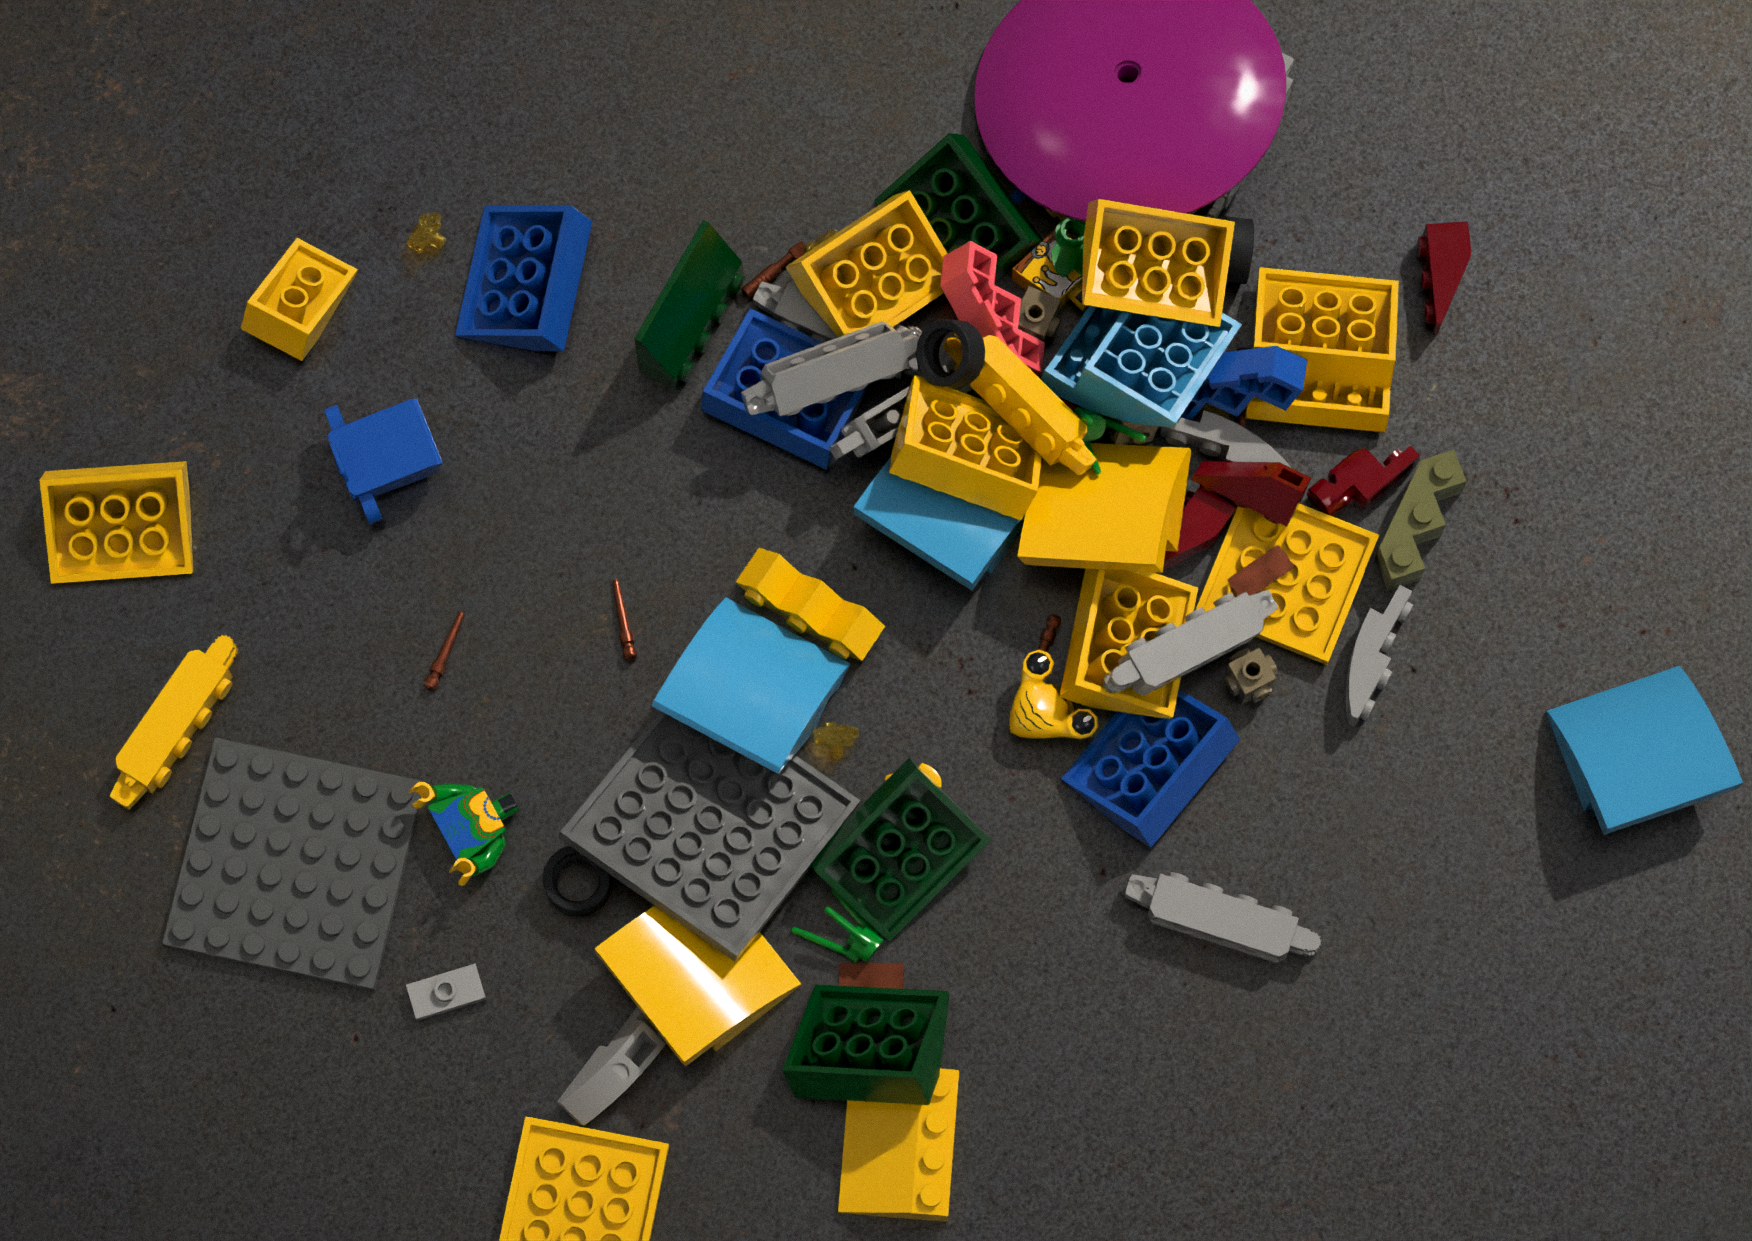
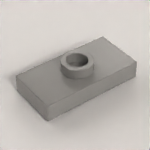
M476 963L406 985L417 1021L487 1000Z

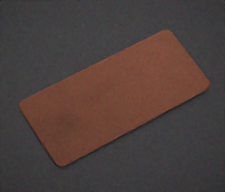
M1276 545L1230 577L1228 583L1238 596L1244 592H1247L1250 596L1258 593L1294 568V565L1281 547Z
M840 963L839 986L904 989V964Z

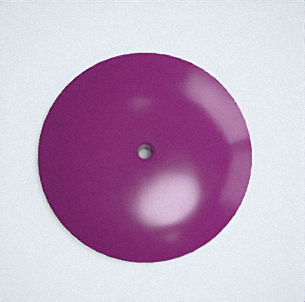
M1021 0L1003 18L985 47L976 76L974 100L976 119L984 145L995 165L1007 180L1020 192L1045 208L1066 217L1086 222L1088 202L1097 199L1189 214L1211 204L1228 193L1245 179L1269 149L1283 116L1287 81L1285 63L1278 40L1264 15L1251 0ZM1126 80H1134L1133 82H1130V83H1125V82H1124V81H1126Z

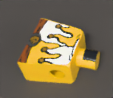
M1054 230L1013 267L1012 280L1026 291L1028 286H1031L1061 299L1060 309L1071 300L1082 312H1085L1089 306L1082 305L1083 276L1074 270L1068 276L1061 277L1053 267L1051 251L1057 243Z

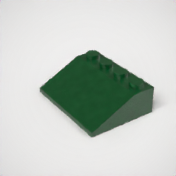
M948 133L874 200L878 206L890 197L910 190L947 253L972 241L997 254L995 281L1012 271L1014 266L1043 241V238L965 135Z
M702 220L634 338L639 371L677 390L681 381L686 383L695 368V364L692 363L698 351L704 353L712 338V334L709 333L715 322L720 324L723 321L729 305L726 304L732 293L738 294L746 278L743 275L742 261L712 225L705 220Z
M908 758L841 825L811 866L819 876L890 942L991 839L914 761Z
M815 985L782 1069L795 1097L929 1105L940 1075L950 997L948 991Z

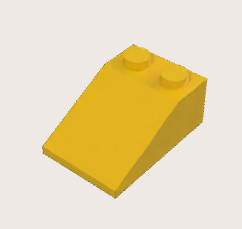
M296 238L247 301L241 330L303 361L320 338L354 280L358 269Z

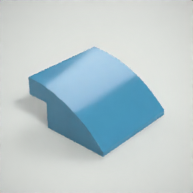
M1089 306L1045 369L1041 380L1057 396L1101 415L1142 425L1174 427L1242 324L1222 313L1220 327Z
M890 457L854 505V515L973 591L986 571L990 574L993 572L1023 528L1025 515L1021 521L977 504H971L955 496L935 491L919 483L902 479L897 475L889 473Z
M725 597L689 643L651 706L779 774L814 733L829 698L840 687L850 663Z
M1680 666L1546 711L1584 811L1593 808L1603 835L1737 790L1743 784L1734 759L1711 712L1692 681Z

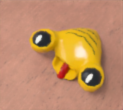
M1036 650L1028 653L1022 662L1021 683L1010 711V733L1020 738L1028 739L1066 737L1081 740L1092 737L1098 728V717L1090 709L1074 711L1070 700L1059 697L1061 689L1059 686L1045 684L1044 680L1052 673L1054 661L1048 652Z

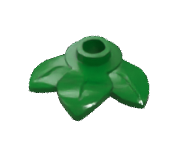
M1065 218L1058 223L1055 229L1054 236L1057 243L1051 251V261L1055 271L1061 277L1068 276L1074 270L1083 276L1084 221ZM1066 233H1074L1077 239L1069 238Z

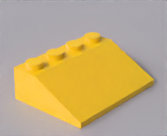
M908 190L890 197L787 265L786 269L807 302L834 333L841 337L881 321L894 327L942 295L944 292L940 284L943 259L948 253L911 191Z
M1103 199L1088 202L1083 237L1082 305L1220 327L1235 222Z
M914 375L893 445L889 473L1022 521L1038 492L1042 457L985 400L950 387L933 385L925 378Z
M186 461L45 471L40 478L51 584L193 573L190 491Z
M1085 568L1059 697L1091 708L1165 719L1173 718L1181 677L1145 696L1135 693L1132 686L1115 694L1106 692L1104 685H1102V680L1109 672L1111 673L1112 669L1119 666L1118 660L1127 653L1126 646L1143 637L1146 642L1156 638L1155 632L1172 622L1176 627L1186 623L1184 617L1194 611L1198 587L1154 572Z
M940 1068L939 1079L929 1105L847 1101L838 1213L948 1222L959 1070Z

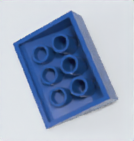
M571 205L484 206L455 336L532 351H564L593 221Z
M750 308L703 390L701 411L827 470L834 457L829 447L844 439L841 427L853 420L870 383L862 390L846 391L838 394L827 403H814L803 407L801 412L794 415L779 416L775 410L750 415L744 407L741 392L762 381L760 373L765 364L823 343Z
M1179 689L1174 716L1171 719L1116 712L1063 775L1061 781L1125 832L1147 846L1152 847L1241 739L1227 717Z

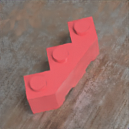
M972 241L946 254L943 259L940 286L959 321L969 322L978 329L983 338L988 335L998 337L1036 375L1042 373L1045 342L1018 329L1021 298L994 285L997 254Z

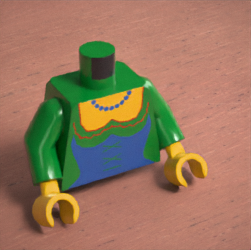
M418 782L408 791V793L416 792L421 796V799L416 800L412 804L415 809L422 808L428 802L432 803L427 806L456 860L449 873L460 871L464 874L458 881L459 885L464 886L471 876L481 874L495 866L506 846L505 840L509 837L502 820L520 811L510 792L491 802L483 787L475 788L473 785L439 784L430 786L425 782Z

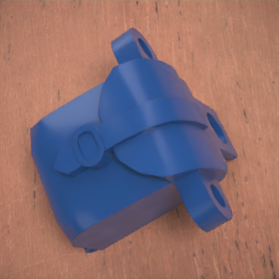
M417 399L407 400L346 425L337 404L324 409L332 429L327 434L336 459L334 462L339 474L345 480L352 500L361 502L369 524L383 520L374 498L375 496L433 475L440 470L439 466L443 464Z

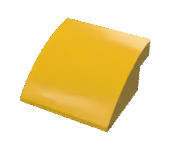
M1259 267L1251 349L1278 346L1306 359L1307 365L1303 391L1286 411L1254 396L1246 406L1245 419L1386 433L1390 408V387L1396 361L1399 281Z
M1090 443L1101 469L1099 475L1094 473L1092 467L1083 474L1077 475L1068 466L1066 467L1060 462L1050 466L1043 459L1040 468L1038 492L1025 514L1017 557L1025 565L1163 573L1165 552H1178L1191 457L1190 448Z
M653 906L595 948L597 956L685 1067L711 1047L715 1052L801 986L799 980L760 932L738 960L734 962L656 906Z

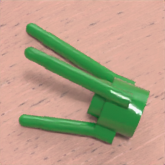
M1077 407L1074 410V413L1087 425V433L1082 440L1095 458L1096 456L1090 442L1091 440L1099 439L1104 434L1106 427H1110L1139 441H1146L1145 435L1111 420L1108 416H1100L1098 413L1086 408ZM1096 460L1092 469L1096 475H1099L1101 469Z
M834 889L831 890L832 894L859 924L857 927H854L832 908H825V913L851 934L845 942L850 946V949L800 928H791V933L842 954L854 963L859 958L867 963L883 942V939L877 935L879 932Z

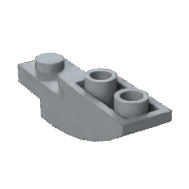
M1205 410L1203 411L1200 423L1180 417L1174 427H1161L1160 436L1165 437L1168 443L1184 447L1186 444L1200 448L1199 450L1202 453L1213 457H1219L1220 454L1225 455V462H1280L1290 467L1285 459L1260 437L1233 421Z
M1399 585L1384 614L1370 608L1355 642L1346 681L1348 724L1355 727L1359 718L1366 721L1376 703L1370 699L1376 687L1383 691L1392 674V671L1387 669L1391 658L1380 651L1387 654L1397 636L1391 632L1397 621L1405 622L1413 607V604L1408 602L1412 591L1402 585Z
M638 1006L607 1047L599 1045L557 1101L582 1126L598 1116L625 1092L666 1045L661 1035Z

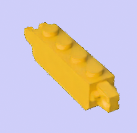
M992 335L984 337L986 351L984 366L979 376L969 385L1050 466L1060 462L1064 466H1068L1077 475L1090 470L1097 459L1084 445L1082 440L1087 433V425L998 337ZM948 337L943 347L946 353L957 363L953 368L956 371L962 359L961 341L959 338Z
M218 636L215 639V643L211 644L206 653L200 650L187 653L116 756L117 768L121 774L110 797L122 807L130 810L147 791L153 794L157 787L162 788L166 784L172 773L170 767L177 757L181 759L186 755L192 744L190 738L197 728L202 729L208 723L212 715L210 709L216 700H222L228 694L232 686V681L230 680L233 677L229 668L238 654L237 646L230 636Z

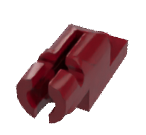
M1411 445L1403 452L1397 449L1383 462L1384 467L1366 448L1354 451L1329 471V482L1321 478L1308 489L1307 497L1318 511L1330 516L1354 502V499L1363 509H1366L1417 465L1420 455Z

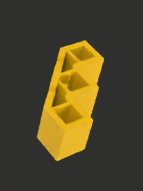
M758 548L736 580V583L746 591L744 597L758 607L763 605L786 619V623L791 628L800 633L806 632L829 646L828 649L843 660L851 657L863 661L885 628V625L864 606L843 600L822 580L801 574L780 554Z

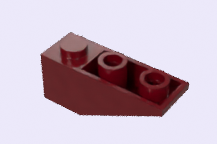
M1468 221L1426 224L1423 236H1418L1419 257H1425L1426 269L1421 270L1422 289L1428 290L1429 302H1425L1424 305L1425 321L1432 324L1433 334L1439 333L1471 257Z
M1202 461L1191 480L1199 483L1206 491L1217 492L1231 499L1239 507L1250 508L1262 514L1272 523L1288 526L1300 505L1311 477L1280 462Z
M1201 485L1195 493L1189 491L1185 495L1178 552H1165L1163 571L1214 546L1232 521L1236 507L1214 492L1206 491Z

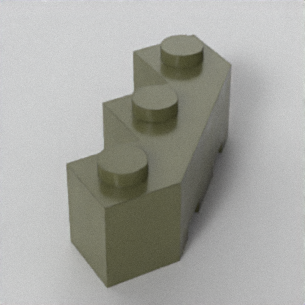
M1454 449L1420 461L1381 542L1375 560L1387 591L1397 588L1399 585L1403 586L1421 580L1425 567L1416 545L1442 536L1446 524L1437 501L1461 494L1467 482Z

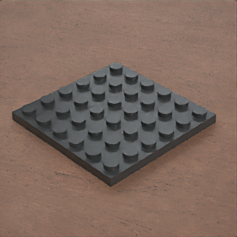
M659 711L559 833V839L736 962L806 874L811 864L837 830L859 807L861 800L796 755L777 774Z
M215 737L162 945L172 949L375 991L419 811L412 804L416 800L421 799L418 793H408V791L416 783L424 781Z

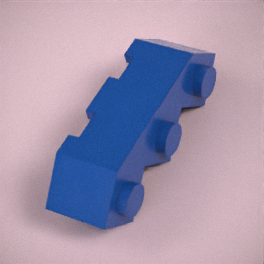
M1278 346L1224 352L1181 417L1192 420L1206 403L1238 417L1254 396L1286 411L1303 391L1307 360Z

